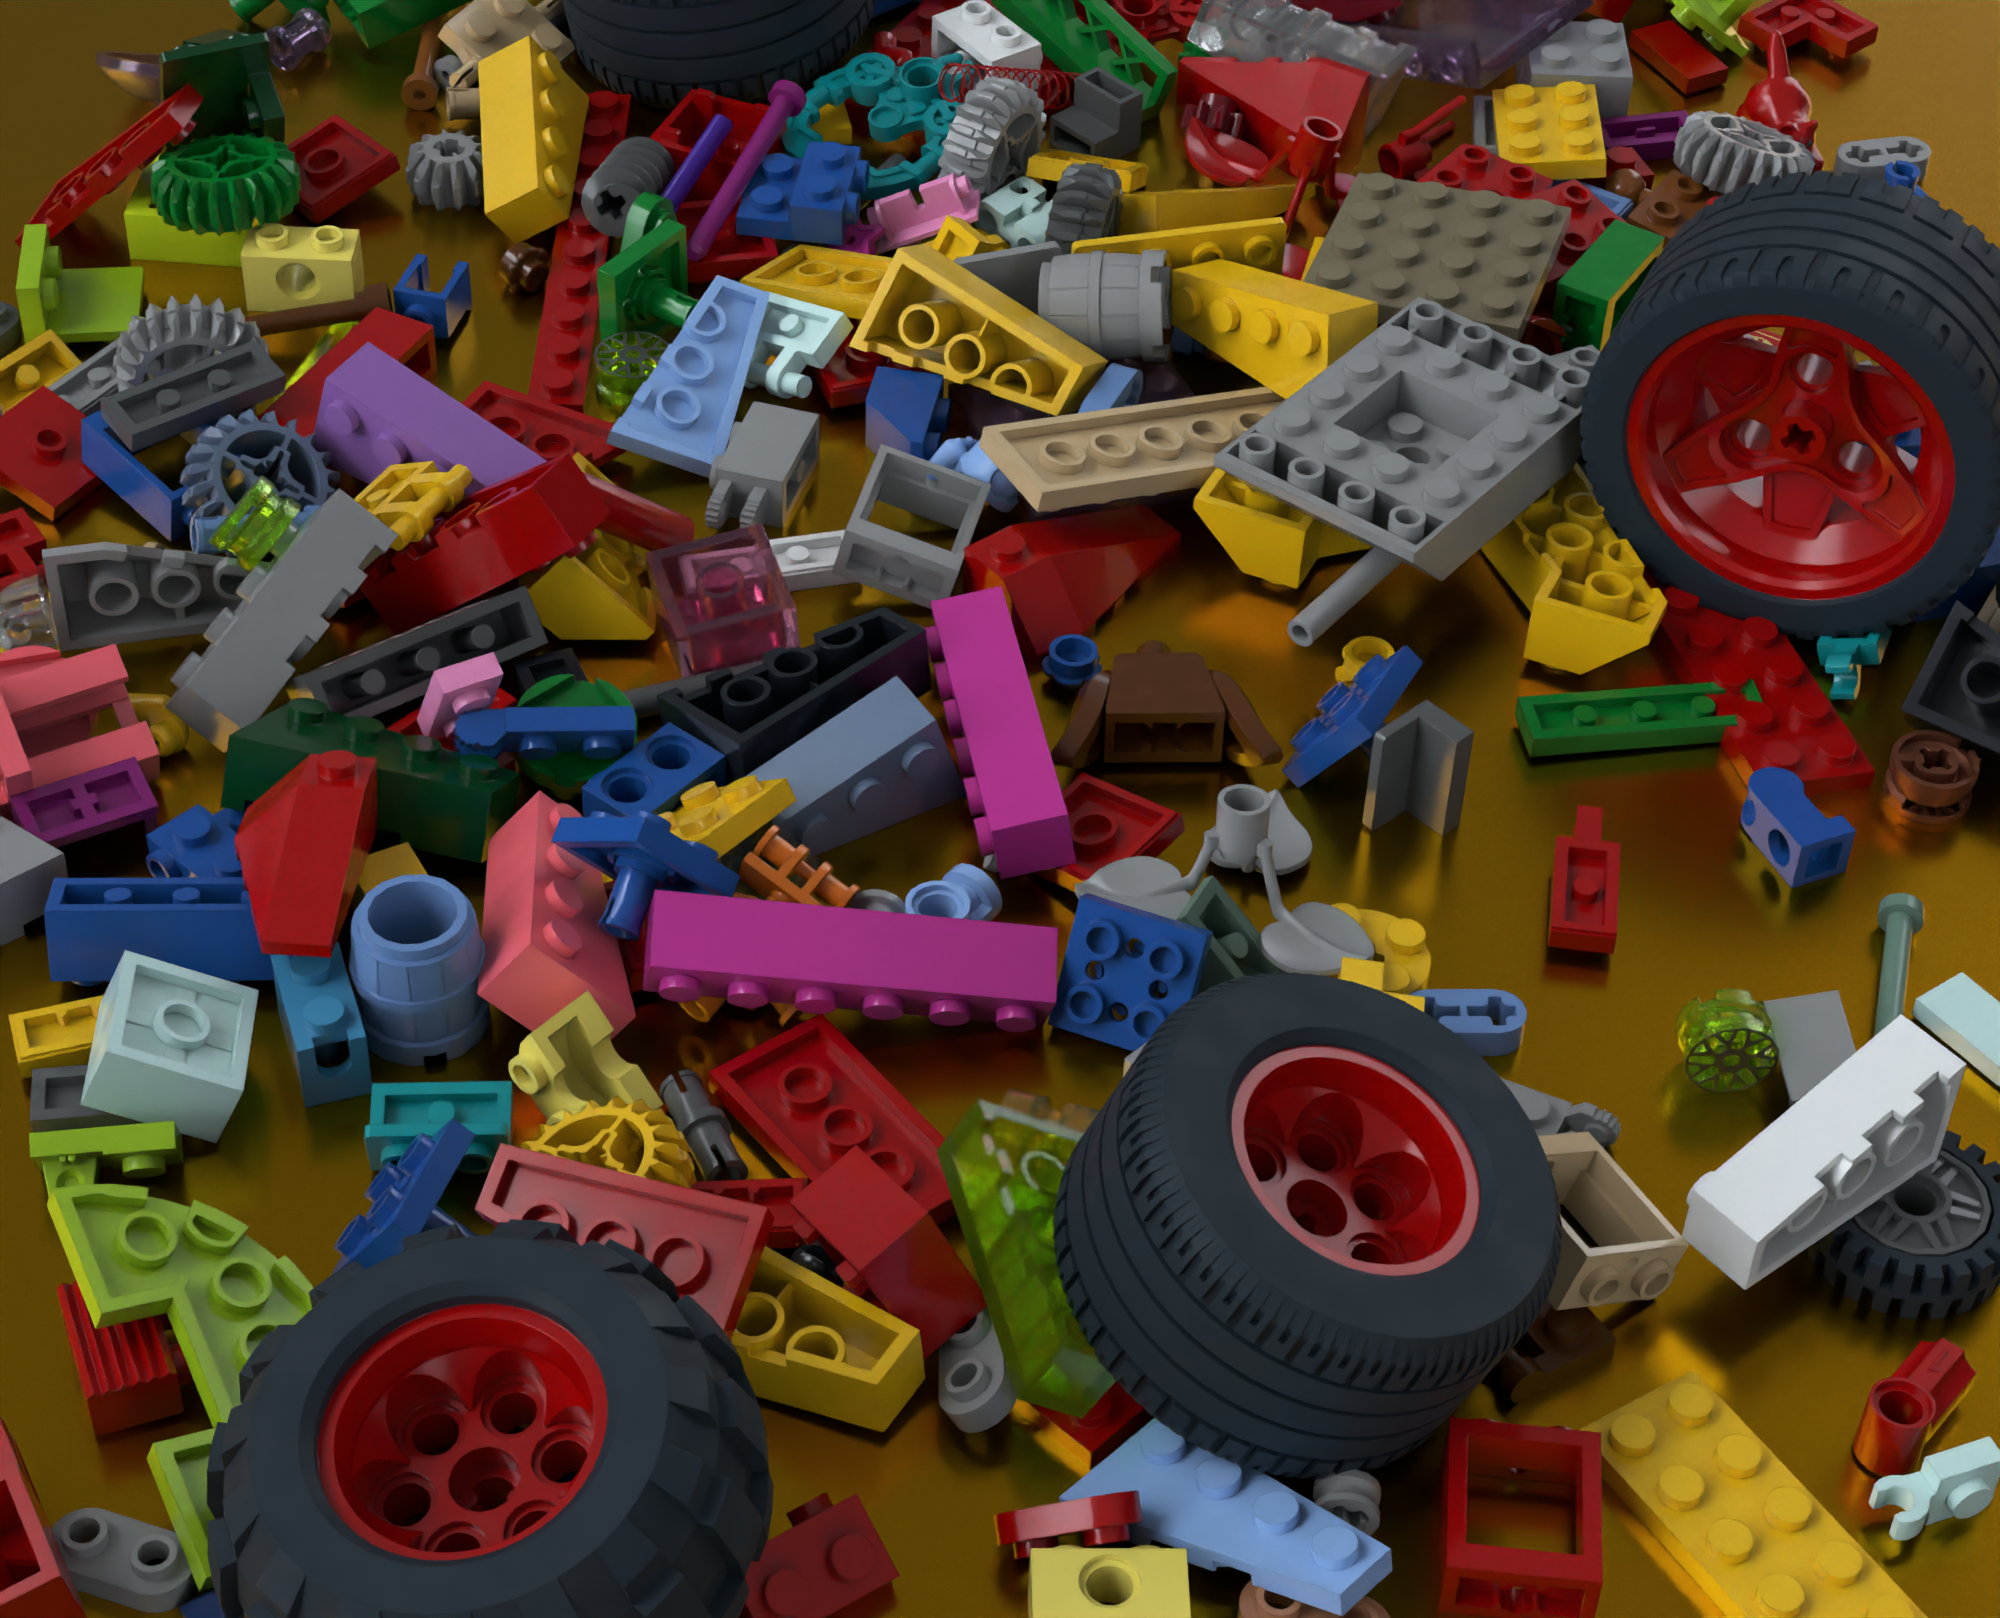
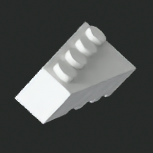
M1900 1014L1716 1171L1704 1174L1693 1185L1686 1200L1689 1209L1682 1238L1744 1290L1748 1289L1879 1200L1883 1195L1913 1177L1919 1170L1924 1169L1937 1160L1967 1064Z

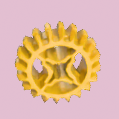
M617 1095L605 1107H601L593 1099H590L584 1111L572 1114L564 1109V1119L554 1126L540 1124L541 1137L537 1141L521 1143V1148L686 1188H690L697 1181L694 1175V1165L689 1155L691 1149L681 1131H677L672 1119L666 1116L661 1108L653 1110L642 1098L627 1104Z

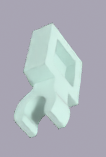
M1988 1436L1926 1456L1921 1471L1903 1476L1889 1475L1879 1479L1874 1484L1868 1503L1872 1509L1882 1508L1885 1505H1897L1905 1510L1894 1516L1889 1531L1893 1540H1908L1920 1533L1924 1524L1929 1525L1953 1516L1958 1519L1972 1517L1984 1510L1994 1497V1492L2000 1478V1450L1992 1438Z

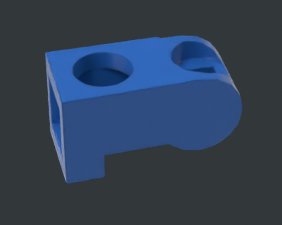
M1766 767L1753 772L1748 781V795L1742 807L1740 822L1744 830L1752 838V842L1787 884L1794 888L1845 872L1856 830L1843 815L1826 819L1804 794V784L1801 779L1791 771L1777 767Z

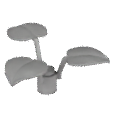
M1235 784L1222 789L1217 799L1216 825L1211 830L1204 832L1203 847L1191 872L1181 878V873L1175 866L1164 860L1150 856H1135L1107 864L1086 881L1075 884L1074 890L1078 899L1080 896L1088 893L1176 920L1191 898L1188 891H1192L1198 886L1210 860L1222 867L1241 868L1245 873H1250L1254 869L1264 875L1271 912L1278 921L1266 926L1261 933L1260 946L1264 956L1277 968L1288 973L1330 976L1339 974L1342 957L1373 961L1374 946L1366 932L1352 917L1340 909L1319 902L1301 904L1291 913L1284 907L1276 875L1291 873L1303 867L1312 856V841L1307 830L1290 812L1277 789L1267 793L1259 787L1248 784Z

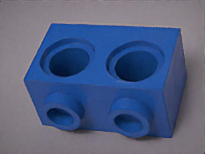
M668 722L647 739L639 741L630 752L607 769L596 773L587 784L581 787L583 817H589L592 811L605 812L616 817H632L633 812L638 810L656 815L673 812L683 805L680 800L681 795L699 784L715 781L717 787L726 786V755Z

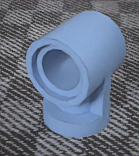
M965 863L955 865L944 875L941 881H928L912 888L905 900V913L992 921L1002 909V897L994 881L983 870Z

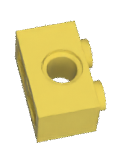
M279 223L263 224L260 230L253 228L248 230L240 256L247 311L274 312L354 299V293L363 292L365 278L360 229H341L332 225L295 227L284 226Z
M1077 1545L1031 1548L1029 1618H1191L1187 1549L1160 1548L1154 1545H1138L1131 1548H1083ZM1102 1602H1109V1603H1114V1604H1116V1605H1104V1604H1101V1603H1102Z

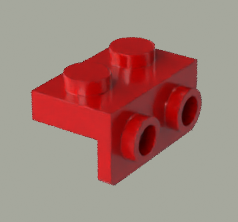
M825 1492L786 1513L792 1528L770 1540L767 1539L759 1562L752 1561L745 1576L750 1592L741 1616L742 1618H825L900 1576L857 1493L833 1505L828 1493Z

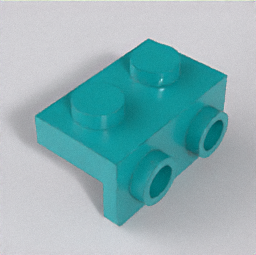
M512 1081L372 1083L370 1124L365 1126L364 1133L370 1170H381L389 1162L397 1166L405 1150L420 1133H424L431 1138L453 1118L475 1134L456 1170L466 1174L489 1172L500 1143L512 1146L514 1109Z

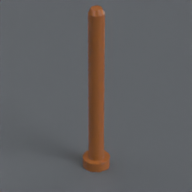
M446 13L423 24L414 72L403 82L402 99L413 110H428L437 101L439 89L436 81L433 79L434 63L437 61L441 42L438 34L444 26Z

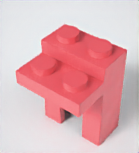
M116 644L0 679V815L13 823L9 796L132 757L136 758L147 782L160 778V754L147 721L138 722L124 684L129 681V676ZM112 708L120 729L27 759L19 738L20 736Z

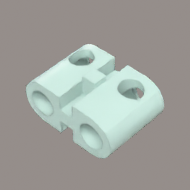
M1021 176L981 200L979 219L974 223L977 228L984 229L990 235H999L1005 241L1010 242L1011 248L1043 243L1046 238L1045 231L1047 230L1053 199L1047 202L1045 200L1047 189L1033 179ZM1026 188L1028 192L1023 194L1022 189Z

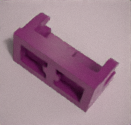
M135 757L9 796L13 823L55 848L141 821L140 825L143 835L149 834L158 828L157 813H159V807Z

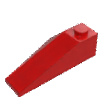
M1183 57L1179 61L1176 105L1183 110L1186 104L1198 106L1201 95L1206 93L1219 94L1233 99L1238 103L1236 113L1244 114L1243 121L1246 122L1242 140L1261 150L1269 161L1285 145L1289 135L1297 136L1305 117L1319 116L1326 118L1338 125L1343 133L1336 150L1340 154L1336 164V173L1350 174L1361 162L1371 73L1331 59L1309 57L1305 62H1283L1282 57H1266L1262 62H1241L1237 57ZM1287 157L1277 168L1287 175L1296 177L1290 171L1291 163ZM1326 174L1320 176L1317 181H1313L1311 183L1323 187V181L1326 177Z
M1145 505L1010 525L964 548L963 594L1002 586L1020 651L1035 664L1040 665L1043 658L1049 656V646L1057 637L1077 634L1088 638L1095 631L1096 621L1108 609L1115 611L1124 602L1125 591L1136 580H1145L1181 544L1182 534Z
M344 750L310 754L247 808L235 835L234 847L237 861H240L242 867L244 888L249 893L251 915L262 954L331 958L378 828L376 758L357 757L354 753Z

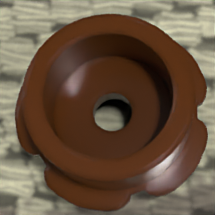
M526 242L517 243L509 248L502 257L499 265V275L510 284L509 290L514 294L524 289L529 292L536 291L545 283L549 275V267L547 265L549 261L548 254L543 248L537 249Z

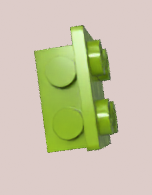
M47 224L24 225L16 295L25 344L49 329H52L65 344L70 342L96 341L112 343L120 337L121 331H128V324L131 322L132 315L141 316L145 283L143 267L63 269L61 248L59 245L51 246Z

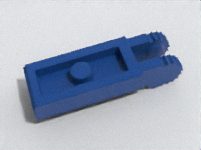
M632 706L505 707V709H480L479 712H474L472 709L471 712L465 711V714L459 715V719L455 720V727L453 728L455 740H453V746H455V752L464 755L482 754L497 759L504 751L519 752L520 757L529 760H545L555 757L557 752L583 751L584 756L592 759H610L621 755L622 751L632 750L636 731L635 709H632Z

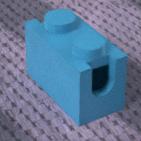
M336 942L331 958L293 955L289 959L288 955H272L271 963L278 1011L305 1108L370 1094L372 1079L366 1034L339 943ZM344 1041L348 1054L345 1062L332 1068H324L316 1063V1060L320 1062L334 1060L339 1054L338 1042Z

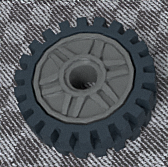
M1947 1130L1935 1162L1919 1170L1913 1177L1886 1193L1879 1200L1809 1246L1808 1256L1814 1266L1825 1264L1822 1276L1832 1286L1847 1280L1844 1295L1856 1302H1859L1866 1293L1874 1297L1871 1309L1885 1314L1890 1302L1900 1304V1317L1912 1319L1917 1318L1921 1306H1925L1930 1319L1945 1318L1950 1306L1957 1314L1971 1310L1975 1300L1981 1304L1991 1296L1994 1287L1998 1288L2000 1284V1165L1997 1161L1983 1165L1986 1151L1974 1143L1964 1151L1959 1148L1961 1136Z

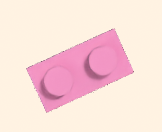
M494 652L433 672L417 717L424 736L436 739L446 735L448 740H455L453 728L455 727V720L459 719V715L465 714V711L471 712L472 709L474 712H479L480 709H490L504 675Z

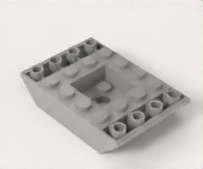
M1417 297L1214 456V466L1243 484L1443 581L1573 469L1582 452L1581 442L1584 437L1580 435V420L1584 414H1582L1581 408L1583 397L1587 392L1586 385L1590 373L1582 368L1573 367L1544 354L1536 347L1522 344L1491 330L1485 324L1471 321L1449 311L1436 302Z

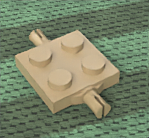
M474 0L445 23L438 34V37L457 54L463 64L460 69L449 76L450 86L454 88L459 84L457 88H469L479 81V61L528 35L544 51H551L562 66L575 51L573 43L550 22L555 16L563 12L562 1L558 0L553 4L555 0H543L536 7H533L527 0Z

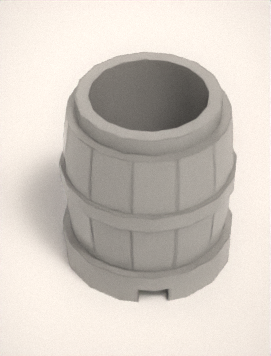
M1092 250V253L1053 256L1052 262H1042L1040 268L1038 316L1107 360L1142 357L1143 361H1168L1170 344H1163V329H1171L1170 266H1163L1168 257L1167 250H1143L1142 255L1106 253L1104 250Z

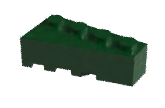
M293 699L282 707L229 735L221 807L244 812L248 801L255 802L310 754L344 750L354 753L357 757L377 759L378 828L375 836L385 835L389 832L399 833L398 845L409 842L412 849L483 863L488 858L489 839L515 814L521 773L500 767L496 759L487 755H464L442 748L438 740L429 736H406L385 729L384 724L374 718L364 716L348 717L330 711L325 703L316 699Z

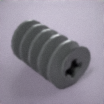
M639 136L624 139L614 147L612 152L600 164L599 168L587 180L582 190L581 205L585 217L591 225L605 235L622 237L628 212L635 199L647 191L661 196L674 177L675 165L670 152L661 143L649 137Z

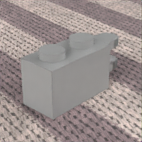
M754 401L743 421H736L729 437V444L723 456L717 455L713 460L709 476V486L714 490L706 507L705 525L721 529L728 517L740 519L741 534L753 537L756 536L763 524L783 528L819 461V414Z

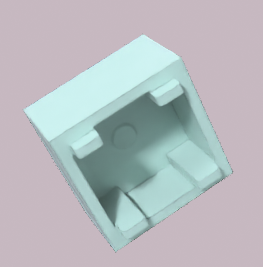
M125 950L100 1002L80 1105L143 1123L175 1121L180 1133L217 1143L244 1091L259 990Z

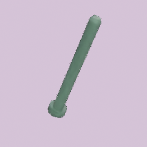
M1906 893L1887 895L1880 901L1878 906L1877 922L1886 933L1874 1036L1900 1014L1904 1016L1912 935L1923 927L1925 914L1923 903L1915 896Z

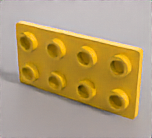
M1282 217L1079 240L1072 243L1071 254L1092 253V250H1104L1106 253L1142 255L1143 250H1167L1168 257L1163 266H1170L1172 297V270L1216 259H1225L1282 275L1287 225ZM1171 306V325H1172V306Z

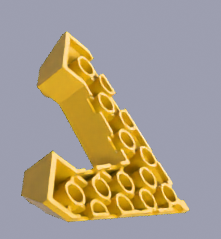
M1576 461L1573 469L1480 549L1531 612L1523 658L1543 663L1551 669L1566 670L1582 675L1649 645L1666 612L1668 601L1659 588L1651 589L1644 579V564L1626 538L1618 539L1603 515L1604 507L1598 505L1592 492L1593 486ZM1215 468L1194 498L1193 509L1243 573L1265 579L1271 584L1286 585L1298 589L1318 558L1373 548L1243 484L1219 468Z

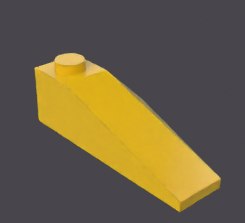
M579 452L572 457L582 472L615 485ZM598 529L593 530L598 536L597 540L580 554L572 558H567L565 554H562L540 570L535 572L528 571L519 576L518 587L526 585L542 627H546L560 640H647L655 632L657 603L653 591L645 586L641 588L638 576L646 569L642 556L632 551L627 541Z

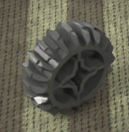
M1088 162L1085 165L1072 163L1068 166L1058 181L1056 194L1053 195V204L1049 213L1047 230L1045 231V242L1056 241L1061 248V255L1071 254V246L1075 241L1118 236L1123 206L1121 203L1123 193L1121 188L1122 182L1118 173L1113 169L1103 168V165Z

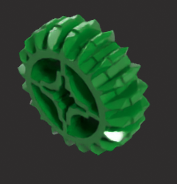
M231 132L226 136L212 134L210 138H193L189 144H177L172 147V151H165L159 155V160L152 164L150 189L153 204H156L157 214L163 217L165 224L176 226L177 230L183 232L194 230L198 235L216 232L218 236H221L224 232L235 231L240 234L242 230L250 228L260 230L262 224L277 223L280 221L281 216H287L292 213L293 206L300 202L301 178L294 152L288 150L287 144L279 141L275 142L274 138L269 136L257 138L253 133L240 136Z

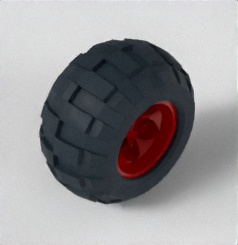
M509 1219V1222H500L490 1235L465 1237L457 1224L405 1237L403 1239L404 1252L384 1259L367 1269H364L357 1261L351 1262L309 1291L312 1309L295 1325H278L273 1332L269 1331L239 1373L240 1401L242 1404L230 1410L227 1423L217 1422L207 1468V1505L215 1518L208 1521V1561L212 1582L220 1606L227 1618H739L750 1592L745 1576L751 1562H759L768 1539L774 1485L769 1472L767 1432L756 1396L745 1374L741 1358L728 1336L714 1318L691 1296L687 1294L680 1299L675 1283L650 1260L611 1239L607 1241L605 1246L593 1240L579 1245L574 1237L561 1224ZM532 1423L522 1432L508 1434L515 1426ZM449 1444H454L451 1449L443 1454L434 1455ZM572 1471H579L572 1481L557 1483L563 1475ZM427 1513L419 1522L411 1526H402L408 1518L416 1514Z

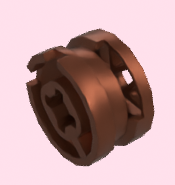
M1918 730L1901 736L1893 745L1889 769L1886 771L1883 795L1887 804L1900 816L1922 824H1949L1962 818L1969 809L1972 789L1976 784L1979 774L1980 760L1975 750L1966 752L1961 747L1962 739L1947 732ZM1909 801L1916 803L1908 809L1904 807ZM1926 806L1934 807L1936 816H1929Z

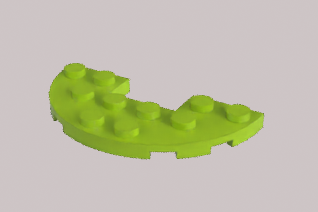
M86 1184L54 1188L48 1199L47 1207L95 1329L167 1313L212 1424V1429L153 1443L146 1459L199 1592L213 1588L214 1585L208 1561V1521L215 1518L207 1505V1468L217 1422L227 1423L230 1410L242 1404L240 1401L239 1373L253 1351L269 1331L273 1332L278 1325H295L312 1309L309 1291L314 1287L286 1255L277 1259L267 1249L247 1236L248 1225L223 1211L197 1200H193L191 1207L165 1199L149 1197L148 1188L132 1185Z

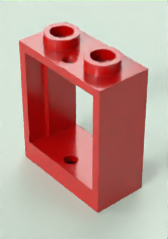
M1450 1417L1441 1462L1438 1612L1492 1618H1595L1603 1585L1601 1433L1573 1430L1565 1426L1542 1427L1498 1422L1489 1418L1466 1419ZM1468 1474L1576 1486V1554L1466 1543Z

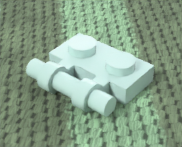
M768 292L770 296L744 387L754 388L760 385L765 387L769 394L780 398L788 399L792 396L805 398L812 390V380L810 377L800 373L806 365L823 369L853 329V325L844 312ZM771 354L778 356L772 365L764 364Z

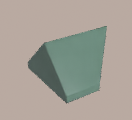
M1213 875L1204 878L1176 919L1186 924L1213 931L1197 995L1217 984L1226 983L1229 980L1238 979L1243 976L1285 972L1273 965L1264 956L1260 946L1261 934Z

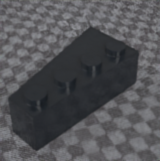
M1956 600L1900 710L1909 727L1915 730H1935L1954 735L1962 739L1961 747L1966 752L1975 750L1979 758L1999 767L2000 632H1995L1978 619L1971 610Z
M883 606L814 633V644L808 647L785 648L780 646L762 654L763 664L733 675V672L727 667L706 675V686L685 695L682 694L678 687L657 694L661 725L663 727L670 722L726 755L727 786L745 777L896 675L916 698L932 690L926 629Z

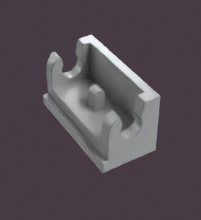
M1838 990L1764 1001L1766 1021L1769 1024L1772 1038L1779 1049L1778 1060L1791 1107L1856 1052Z

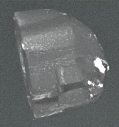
M40 574L30 576L4 588L0 592V647L10 650L30 645L57 646L58 638L50 595Z

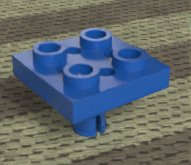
M1405 645L1386 660L1380 654L1374 656L1357 672L1353 678L1354 683L1349 687L1342 681L1333 686L1316 705V708L1322 713L1319 718L1315 717L1310 720L1291 740L1290 744L1296 750L1281 771L1299 788L1356 747L1371 761L1375 733L1387 725L1384 719L1424 662Z
M592 811L589 817H560L551 841L616 881L603 916L600 917L597 926L602 931L627 941H631V939L638 941L641 934L640 929L655 890L733 897L740 875L717 862L719 855L715 850L698 842L682 840L670 832L672 827L670 822L646 811H634L632 817H616L600 811Z
M1086 893L1080 896L1057 985L1056 1005L1050 1013L1048 1025L1134 1052L1150 1039L1152 1034L1170 1014L1197 995L1213 931ZM1133 938L1139 939L1134 942L1136 949H1129L1130 940ZM1092 961H1098L1094 966L1095 977L1089 971V965ZM1157 989H1159L1160 993L1168 991L1165 998H1159L1154 993H1156ZM1112 1008L1117 1010V1013L1120 1015L1128 1013L1125 1020L1117 1019L1113 1015Z
M452 1118L431 1138L424 1133H420L405 1150L397 1166L391 1162L387 1163L374 1178L364 1195L366 1199L372 1202L365 1217L358 1214L348 1224L334 1246V1250L342 1256L332 1274L353 1261H357L364 1269H367L384 1259L403 1252V1239L405 1237L427 1230L457 1224L465 1237L480 1235L475 1234L436 1206L474 1139L475 1134Z

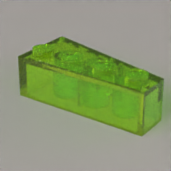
M977 1099L936 1152L983 1291L1016 1397L1022 1401L1083 1418L1116 1381L1112 1374L1103 1366L1104 1361L1102 1359L1099 1360L1095 1355L1094 1347L1089 1346L1086 1336L1078 1327L1079 1323L1074 1319L1073 1309L1068 1305L1067 1296L1062 1288L1054 1250L1053 1225L1058 1189L1069 1157L1083 1136V1133Z

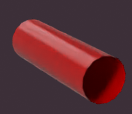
M584 473L611 511V514L595 529L670 560L676 559V552L688 551L694 539V525L689 517Z

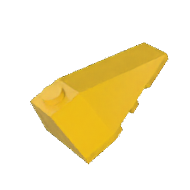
M1296 185L1123 192L1121 203L1123 204L1120 216L1121 224L1118 236L1273 218L1287 211ZM1307 185L1301 203L1316 195L1315 185Z

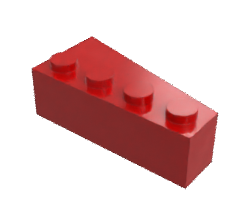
M566 453L464 496L463 500L452 511L441 512L433 519L432 530L420 541H410L402 550H395L389 547L385 553L380 554L363 570L368 576L359 587L392 632L397 635L422 625L528 571H538L562 554H565L567 558L580 554L597 540L598 536L593 530L611 514V511L571 455Z

